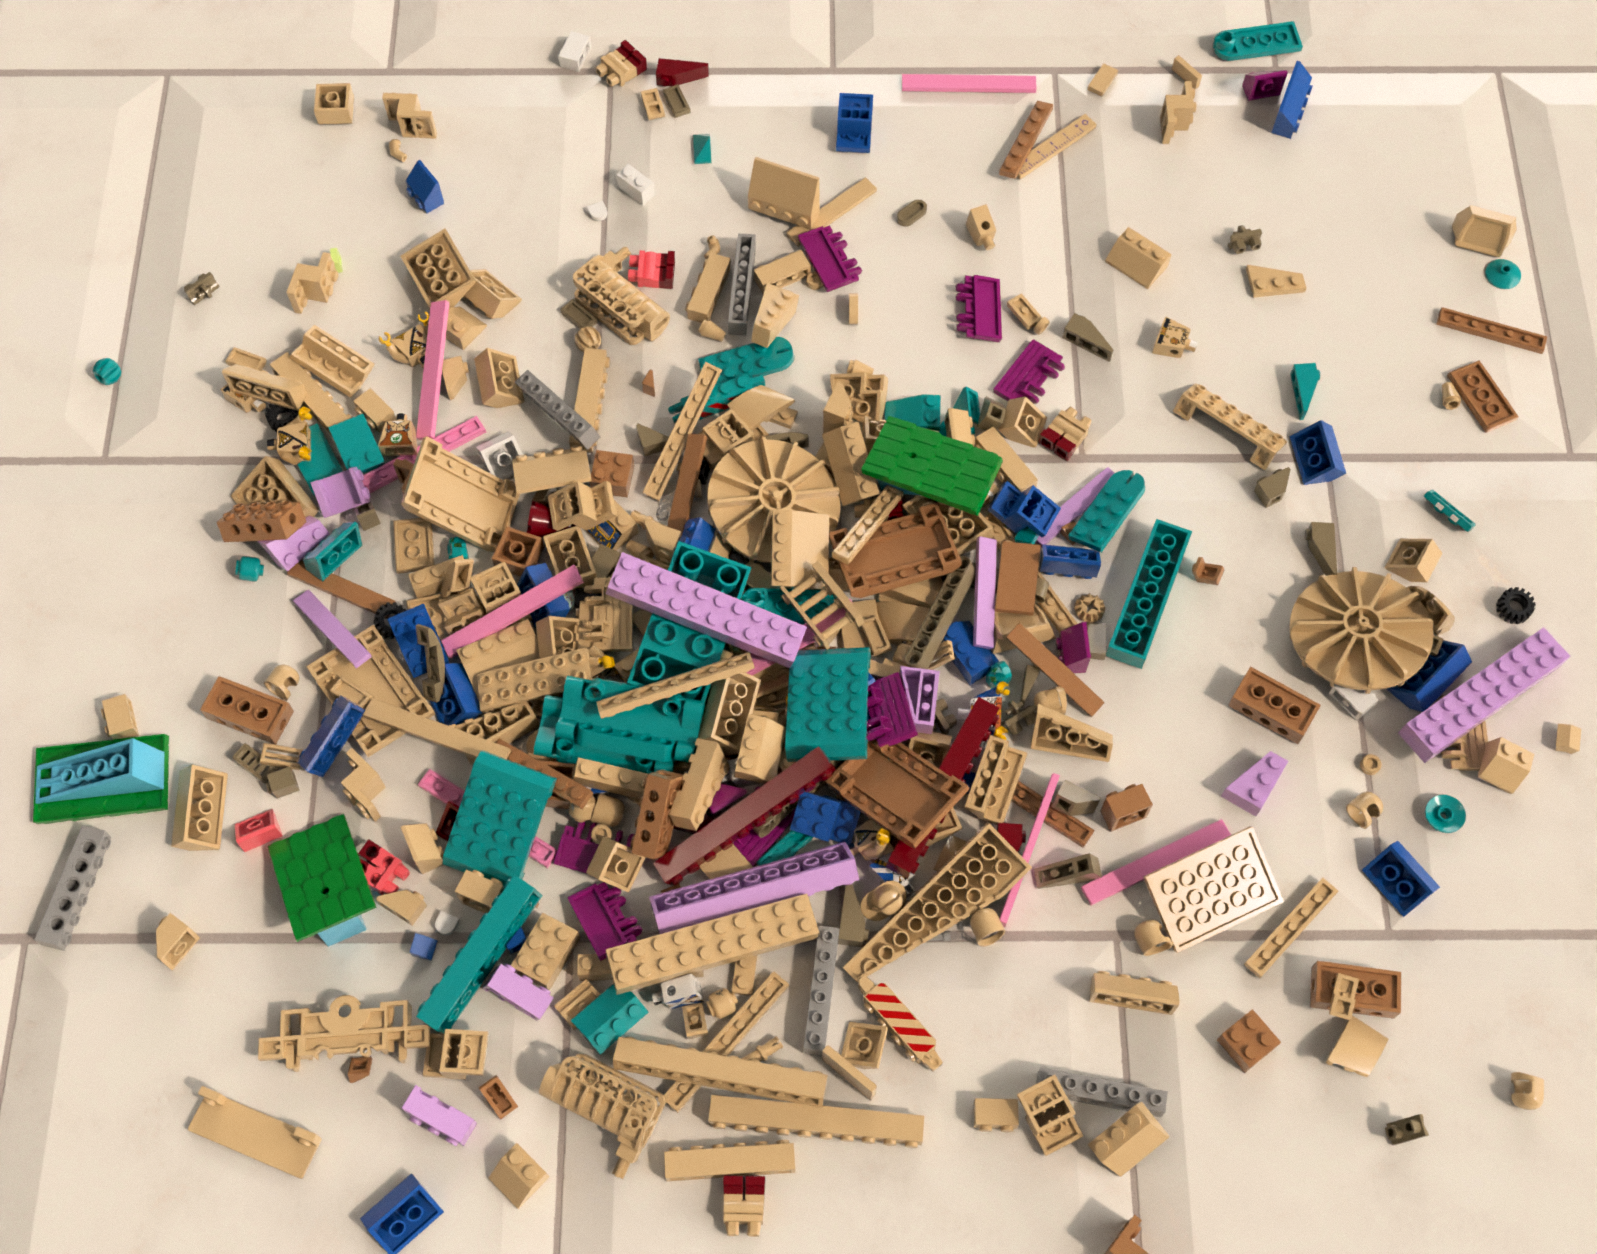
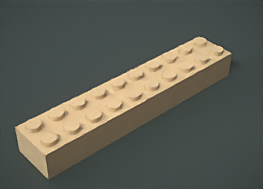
M803 894L606 949V958L616 995L813 940L818 937L819 930L808 894Z

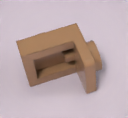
M1198 557L1196 563L1193 564L1192 573L1197 582L1218 585L1224 573V567L1205 563L1203 557Z

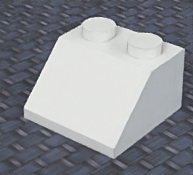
M509 431L476 447L484 466L490 474L502 480L514 475L512 459L522 455V452L514 435Z

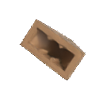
M497 1075L479 1087L500 1120L518 1107Z

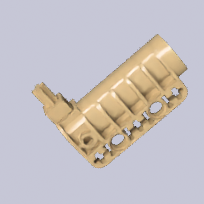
M623 247L615 254L609 251L604 256L597 255L573 274V283L578 288L574 293L575 301L628 344L636 345L644 338L654 341L666 329L670 320V314L617 273L622 269V261L631 255L628 247ZM593 303H597L599 307L592 308L590 305ZM622 323L625 327L617 328L616 324Z
M587 1054L570 1056L565 1058L562 1064L551 1065L544 1075L539 1088V1095L618 1136L617 1141L621 1143L615 1155L619 1156V1159L612 1174L622 1179L630 1163L638 1160L666 1103L662 1093ZM656 1096L658 1097V1102L660 1103V1105H657V1101L655 1099Z

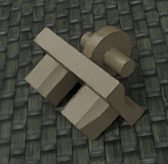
M1240 225L1237 231L1233 232V235L1230 236V243L1227 246L1229 250L1234 249L1236 254L1245 252L1248 245H1250L1253 251L1259 250L1262 245L1260 239L1262 231L1261 229L1251 231V229H1246L1244 225Z
M208 272L207 274H201L195 283L186 285L184 292L192 304L196 305L206 297L209 299L213 297L211 293L220 286L212 273Z
M944 698L936 700L933 731L939 728L942 734L948 735L949 730L957 725V719L954 714L946 717L942 715V712L948 710V705Z
M1013 700L1009 701V708L1005 710V714L1008 716L1013 713V715L1002 721L1001 726L1007 727L1009 732L1015 735L1023 730L1019 723L1020 719L1023 718L1027 726L1034 724L1036 715L1034 711L1037 710L1035 704L1029 705L1020 711V708L1024 706L1022 701L1017 704Z
M1423 1114L1386 1124L1387 1127H1385L1387 1138L1391 1140L1392 1145H1399L1429 1136L1424 1126Z

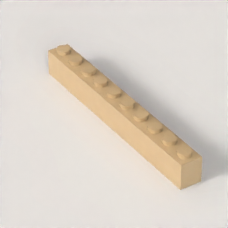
M619 1037L613 1057V1067L615 1070L821 1108L823 1107L828 1075L819 1071L808 1072L798 1067L787 1068L776 1063L765 1064L754 1059L743 1060L737 1056L727 1057L715 1052H699L694 1048H678L673 1044L661 1045L651 1040L639 1041L633 1037Z
M711 1095L708 1119L709 1125H713L715 1129H725L728 1126L734 1127L736 1131H747L748 1128L755 1129V1132L763 1134L768 1133L769 1130L777 1131L776 1134L788 1136L789 1133H798L799 1137L810 1138L811 1135H819V1138L824 1140H832V1137H841V1141L845 1142L861 1139L862 1143L875 1144V1141H881L883 1145L896 1146V1143H902L907 1148H918V1145L923 1143L924 1115L823 1106L821 1108L799 1103Z

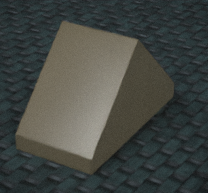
M637 423V435L644 456L662 452L669 437Z
M371 501L353 508L363 531L381 524Z

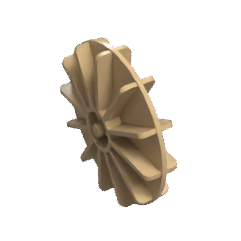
M761 437L760 440L733 447L719 461L711 475L707 491L708 514L711 516L717 531L723 537L722 541L749 557L751 562L757 560L771 564L773 510H795L829 515V532L835 531L840 517V489L836 486L833 477L824 466L825 461H819L811 453L797 446L798 442L796 441L791 444L779 440H766V437Z
M1352 567L1351 571L1340 572L1337 575L1326 576L1322 574L1316 582L1308 586L1298 596L1290 616V639L1297 654L1302 659V665L1305 668L1309 667L1317 675L1329 681L1330 686L1333 688L1336 684L1350 689L1365 690V694H1370L1371 690L1404 685L1405 681L1415 675L1425 664L1433 644V620L1430 619L1426 608L1419 600L1420 594L1418 592L1413 593L1402 584L1392 580V574L1387 573L1385 577L1375 573L1358 571L1357 567Z

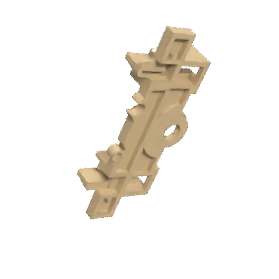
M343 995L331 1003L329 1012L313 1013L309 1008L281 1010L280 1036L259 1038L258 1060L286 1059V1068L299 1072L300 1060L308 1059L310 1061L313 1060V1057L319 1060V1054L322 1051H327L329 1059L334 1055L353 1054L359 1050L360 1054L367 1058L372 1054L370 1048H374L377 1052L382 1051L383 1054L395 1052V1041L399 1043V1061L405 1063L407 1049L430 1047V1026L428 1024L410 1026L412 1005L408 1000L380 1002L379 1008L360 1009L361 1003L357 998L351 995ZM343 1005H348L351 1008V1012L347 1017L339 1015V1009ZM395 1006H403L402 1027H392ZM293 1014L299 1015L301 1035H292L291 1015Z

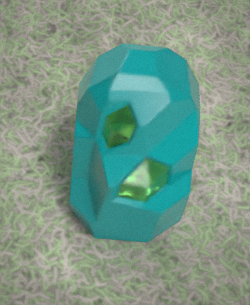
M459 537L451 538L447 544L449 560L463 555L464 559H469L466 542Z
M1005 661L995 663L986 674V682L991 689L997 687V684L1002 681L1009 684L1012 678L1011 670Z

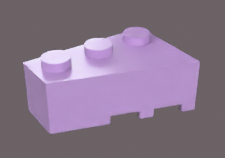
M310 515L305 517L306 523L287 540L258 542L279 567L289 571L330 534L318 519Z
M900 666L899 674L917 732L932 734L940 671Z
M1270 751L1225 788L1221 797L1257 816L1287 765L1288 760Z
M500 964L495 967L482 989L487 992L488 990L492 991L502 1001L506 1000L524 1014L536 1021L540 1020L553 1000V997L550 996L551 992L542 986L538 988L533 985V980L525 975L521 977L514 973L516 969L509 964Z
M415 1085L402 1107L410 1116L409 1121L418 1126L421 1123L428 1126L427 1131L436 1136H439L441 1133L447 1137L445 1141L454 1146H457L458 1143L464 1146L477 1125L474 1119L454 1107L441 1102L439 1098L423 1092L417 1085Z

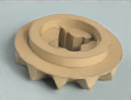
M1089 593L1081 595L1076 600L1075 613L1085 622H1096L1105 613L1106 607L1098 595L1094 596ZM1094 603V604H1093V605H1094V606H1093L1094 609H1091V610L1088 611V613H1087V606H1086V605L1089 606L1090 604Z

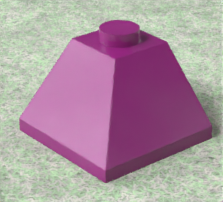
M1287 70L1245 74L1242 87L1248 101L1279 96L1288 74Z
M721 784L706 813L713 814L747 794L746 789Z

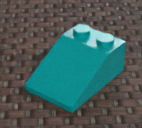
M922 394L888 401L885 404V420H887L888 416L915 423L922 428L940 431L941 395Z
M364 414L328 427L347 470L357 467L364 474L385 464Z

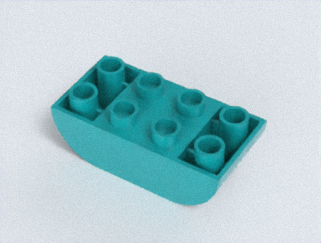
M678 541L668 571L741 600L752 567ZM652 613L627 684L643 687L719 662L726 642ZM711 683L679 694L684 698L705 702Z

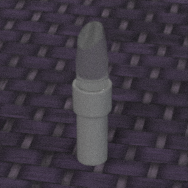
M944 931L928 941L960 940L967 938L964 932Z

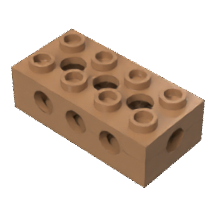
M271 501L266 504H260L259 502L244 505V503L236 504L232 510L223 514V517L216 522L224 542L287 540L306 523V519L300 502L284 501L282 503H275Z
M1250 666L1228 706L1292 742L1299 744L1321 705Z
M218 676L200 709L206 719L274 745L277 744L294 713L289 702Z
M661 769L649 773L645 777L643 787L645 788L644 795L639 801L640 814L635 821L636 833L631 840L632 854L654 860L668 853L674 827L669 813L678 790L681 791L683 775Z
M1317 961L1311 967L1310 1008L1330 1010L1333 992L1332 984L1335 983L1336 974L1340 973L1359 979L1357 986L1359 993L1356 992L1354 998L1356 1000L1353 1009L1354 1014L1394 1019L1401 1013V972Z

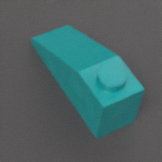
M1316 363L1294 364L1290 373L1300 420H1304L1317 382L1320 380V371L1317 370Z

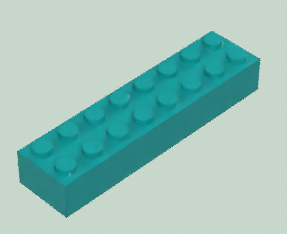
M1156 519L1108 646L1107 657L1142 669L1192 531Z
M516 875L513 878H509L504 885V891L493 900L490 911L481 917L479 927L476 931L473 930L469 934L465 947L460 948L456 953V960L444 970L440 983H436L433 986L428 1000L419 1006V1013L416 1017L445 1034V1029H451L506 950V945L524 924L543 895Z

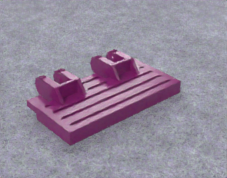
M830 225L827 227L821 226L798 235V240L826 292L859 281L858 275L862 273L860 266L854 267L858 263L855 258L847 260L843 249L848 244L845 240L839 241L843 237L842 233H833Z
M965 275V284L958 283L956 285V291L960 292L956 294V300L965 302V314L959 313L956 315L957 321L961 322L957 324V330L966 332V337L1000 343L1002 340L1000 279L980 275Z
M1033 339L994 387L993 393L1006 401L1026 397L1036 405L1040 400L1033 393L1041 397L1044 396L1046 392L1041 386L1048 376L1053 379L1059 376L1058 372L1053 368L1059 371L1065 369V365L1061 362L1063 356Z
M899 672L878 679L869 685L867 710H869L871 719L867 721V740L877 739L879 747H883L885 745L892 746L917 736L918 732Z
M796 808L765 837H759L751 829L746 837L738 838L734 841L733 844L753 867L756 866V862L772 848L792 824Z
M585 822L578 823L574 837H572L574 827L566 825L553 864L586 873L599 846L591 838L592 829L597 824L592 823L590 825L586 840L581 839ZM619 830L615 841L621 843L623 831ZM635 834L628 836L626 846L632 848L631 840Z
M605 882L598 885L595 883L567 897L600 961L606 959V949L637 941L636 937L641 935L643 930L641 926L636 925L638 921L636 917L630 916L625 918L621 912L620 907L625 905L627 901L625 897L620 896L621 889L617 887L609 889Z

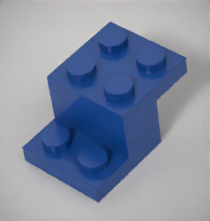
M839 93L836 151L870 153L874 94Z
M1008 481L1003 483L988 508L990 513L1015 533L1028 526L1041 538L1046 536L1061 510L1056 503L1034 485L1020 492Z
M423 603L387 619L413 678L427 673L425 647L417 642L416 625L420 624L430 627L438 637ZM441 644L442 651H443V655H444V662H445V663H450L449 660H448V658H447V655H446V653H445V651H444V648H443V646H442V644Z
M804 792L798 800L790 830L827 842L834 840L840 843L846 842L849 845L852 843L854 830L857 827L861 812L846 801L828 795L819 796L810 792Z

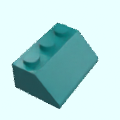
M343 523L340 527L334 529L330 536L322 540L312 552L307 553L303 559L306 570L322 582L363 546L358 523Z
M612 984L570 1021L596 1053L601 1055L649 1012L631 991L616 995L614 984Z

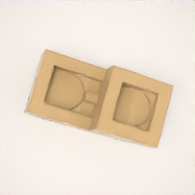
M657 88L641 91L648 119L653 120L665 117Z
M1340 973L1336 974L1330 1003V1015L1351 1021L1356 1001L1354 998L1359 982L1358 978Z

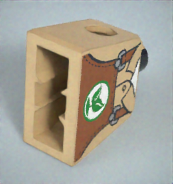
M399 413L396 415V421L385 422L378 444L383 456L418 454L416 430L412 421L407 420L406 414Z

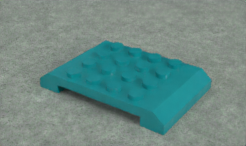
M870 647L798 650L794 663L789 668L785 740L786 759L788 762H797L818 746L825 752L829 760L867 759L868 740L866 734Z
M480 751L474 762L443 854V865L463 873L466 870L471 872L473 870L479 871L484 875V878L489 880L495 878L501 881L503 887L509 878H513L514 875L523 880L525 874L523 871L547 800L552 795L557 778L487 751Z

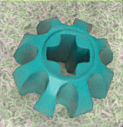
M110 358L98 360L93 367L95 378L102 384H114L121 377L122 371L120 366Z

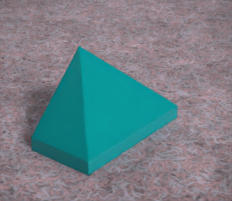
M693 134L694 163H712L710 134Z
M965 386L953 408L968 411L972 421L978 424L980 417L978 392Z

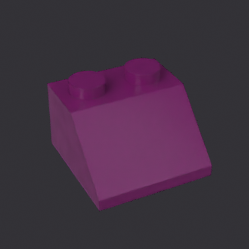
M1081 622L1060 631L1059 638H1056V649L1060 650L1058 659L1073 673H1086L1091 659L1086 622Z

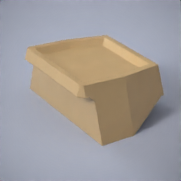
M1470 205L1457 213L1453 221L1452 229L1455 235V245L1495 257H1501L1517 230L1516 217Z
M938 576L881 592L878 599L880 602L905 603L930 609L942 587L943 577Z
M1036 604L1034 605L1033 616L995 612L994 648L991 649L993 654L1016 649L1005 637L1018 623L1023 625L1040 642L1056 639L1046 616Z

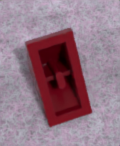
M448 801L436 830V834L447 842L459 810V806L452 801Z

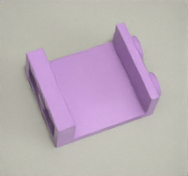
M352 467L341 473L311 482L324 518L370 502L369 498L371 495L368 488L363 484L364 476L360 469Z

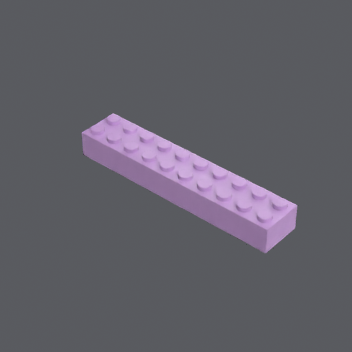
M624 552L620 556L606 594L788 668L794 663L807 629L806 626Z
M1543 627L1406 723L1398 734L1418 757L1426 763L1561 667L1571 656Z
M846 842L653 895L649 899L659 934H663L803 894L811 896L816 892L829 891L840 885H850L854 881H858L859 876L855 858Z

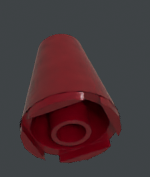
M532 501L526 533L543 538V536L572 528L576 525L571 524L559 531L553 529L550 507Z

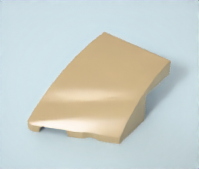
M759 385L742 393L727 405L753 431L763 421L767 423L779 411L784 412L795 400L768 387Z
M473 587L442 599L438 603L447 618L445 629L449 635L487 615Z
M876 602L878 617L890 644L898 646L903 641L913 643L930 609L905 603Z
M1352 1015L1351 1021H1347L1326 1063L1328 1065L1336 1063L1342 1065L1346 1071L1368 1077L1389 1039Z

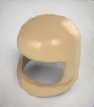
M281 664L274 668L265 680L264 685L271 693L287 701L291 696L287 688L289 686H297L300 677L294 668Z
M1061 686L1040 691L1034 697V704L1036 707L1040 704L1065 715L1067 706L1066 693Z
M1366 791L1348 803L1346 811L1358 826L1367 829L1372 824L1371 817H1379L1382 814L1383 803L1376 794Z
M600 794L590 822L609 827L617 826L624 815L625 807L623 802L619 799Z
M991 908L980 909L970 918V926L979 946H990L1005 934V929L998 914ZM998 931L997 934H995V935H993V936H991V937H989V938H986V939L981 940V939L984 938L985 936H987V935H989V934H991V933H993V932Z
M1146 920L1135 929L1134 937L1145 956L1163 952L1173 946L1171 939L1162 935L1160 931L1162 925L1157 920ZM1165 942L1163 945L1159 947L1155 946L1159 943Z
M1521 1072L1511 1073V1082L1514 1083V1094H1511L1514 1105L1524 1110L1540 1108L1544 1100V1079Z

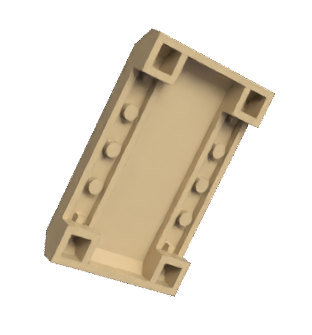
M427 436L424 437L401 505L405 510L486 551L495 552L506 526L510 527L520 494L516 492L515 482L507 478L502 480L443 449V444Z
M374 625L354 636L372 656L358 668H355L337 648L306 666L331 704L338 697L330 693L329 690L343 676L371 694L376 700L428 719L435 715L429 703L419 692ZM362 716L351 734L366 756L370 757L406 733Z

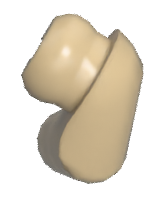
M392 139L389 142L391 156L405 162L407 155L399 150L401 142L398 139Z
M714 235L707 238L709 251L704 255L705 259L709 258L710 253L718 254L720 252L719 241Z

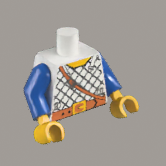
M1004 681L999 682L997 687L970 699L969 709L958 708L957 720H966L976 700L980 697L1000 707L997 713L1000 718L995 726L991 725L989 731H991L990 735L1006 740V737L1002 735L1003 733H1008V731L1001 726L1002 696L1000 694L1009 695V690H1003L1009 684Z

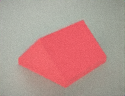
M273 809L234 824L236 842L244 852L283 837Z

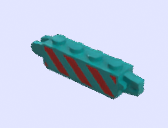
M747 373L715 385L699 420L730 409L727 404L742 393L759 385L765 386L763 375L749 377ZM689 396L681 398V402L668 408L669 413L681 412ZM680 413L672 417L674 423L677 422Z

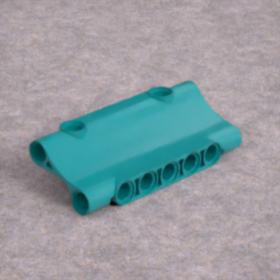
M567 676L555 737L577 740V744L583 747L661 762H669L675 759L690 763L691 754L695 755L696 753L695 742L699 735L705 702L684 698L678 693L670 698H663L651 704H645L635 707L633 710L623 711L612 717L601 719L597 701L642 686L600 678L589 680ZM670 703H675L677 707L671 706Z
M545 695L542 719L534 745V755L556 758L558 762L576 764L579 757L647 774L661 769L673 772L675 759L669 762H661L583 747L577 744V740L555 737L563 697Z

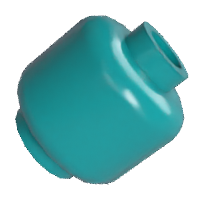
M242 556L240 560H237L235 575H238L240 580L256 582L259 576H263L264 565L260 564L259 558Z

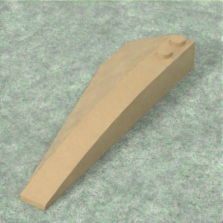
M986 823L868 940L843 968L858 982L860 977L871 975L885 965L966 919L976 911L1000 899L1032 867L990 823Z

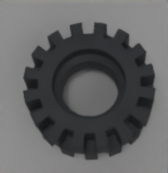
M271 403L269 404L270 409L267 408V413H265L271 429L275 430L276 433L278 428L285 426L299 415V411ZM283 412L290 413L287 419L277 420L279 414Z
M1511 587L1505 590L1496 603V606H1498L1497 612H1501L1499 614L1500 618L1504 616V621L1507 622L1509 619L1510 624H1513L1515 621L1516 624L1524 623L1532 615L1536 603L1533 602L1534 597H1529L1531 594L1529 591L1524 593L1525 589L1522 588L1519 591V587L1514 589ZM1514 600L1520 603L1522 611L1512 609L1509 601Z
M388 602L377 609L374 616V624L380 635H384V638L390 637V639H394L395 637L391 627L384 623L385 616L388 614L397 615L407 611L406 608H402L403 605H396V602H393V604Z

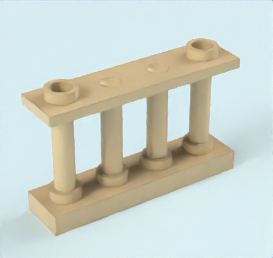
M816 561L812 564L814 569L813 576L790 592L784 586H781L780 589L783 593L781 597L787 605L791 604L815 634L813 638L819 646L823 644L826 650L830 648L826 640L828 637L849 622H855L860 627L865 621L862 614L819 561ZM822 581L825 585L823 586L824 589L799 606L794 598L816 582L820 583ZM827 595H833L836 598L834 603L812 619H809L805 614V611ZM844 608L846 613L843 618L822 633L817 629L815 625L836 610Z

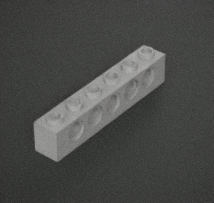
M738 233L728 317V334L731 335L747 334L756 252L755 234Z
M526 370L515 381L528 398L587 450L600 438L592 425L529 370Z
M82 825L34 939L39 944L63 951L70 944L73 929L80 920L82 907L87 903L89 890L95 884L96 873L103 865V856L111 845V836L105 830ZM95 847L91 853H88L90 848ZM83 866H87L83 872H80ZM79 884L78 889L72 891L73 887ZM71 903L70 908L64 911L65 906ZM63 923L62 927L56 930L58 924Z
M819 926L818 929L819 935L817 937L803 1054L822 1056V1051L826 1047L839 938V928Z
M1040 1068L1037 1073L1036 1084L1056 1075L1067 1098L1071 1101L1129 1111L1136 1104L1143 1102L1153 1116L1162 1117L1166 1112L1168 1091Z

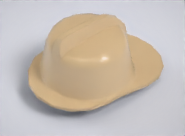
M886 881L867 893L861 901L863 915L870 920L881 921L897 913L906 901L904 886L896 881Z

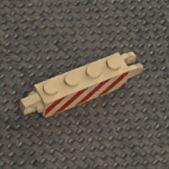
M860 977L858 989L864 995V1008L870 1014L874 1013L878 1017L877 1022L880 1026L888 1027V1030L893 1034L891 1036L893 1041L898 1046L902 1045L907 1050L905 1053L911 1061L914 1062L916 1060L918 1064L922 1062L932 1072L937 1070L943 1062L935 1051L936 1039L886 983L875 985L869 978Z

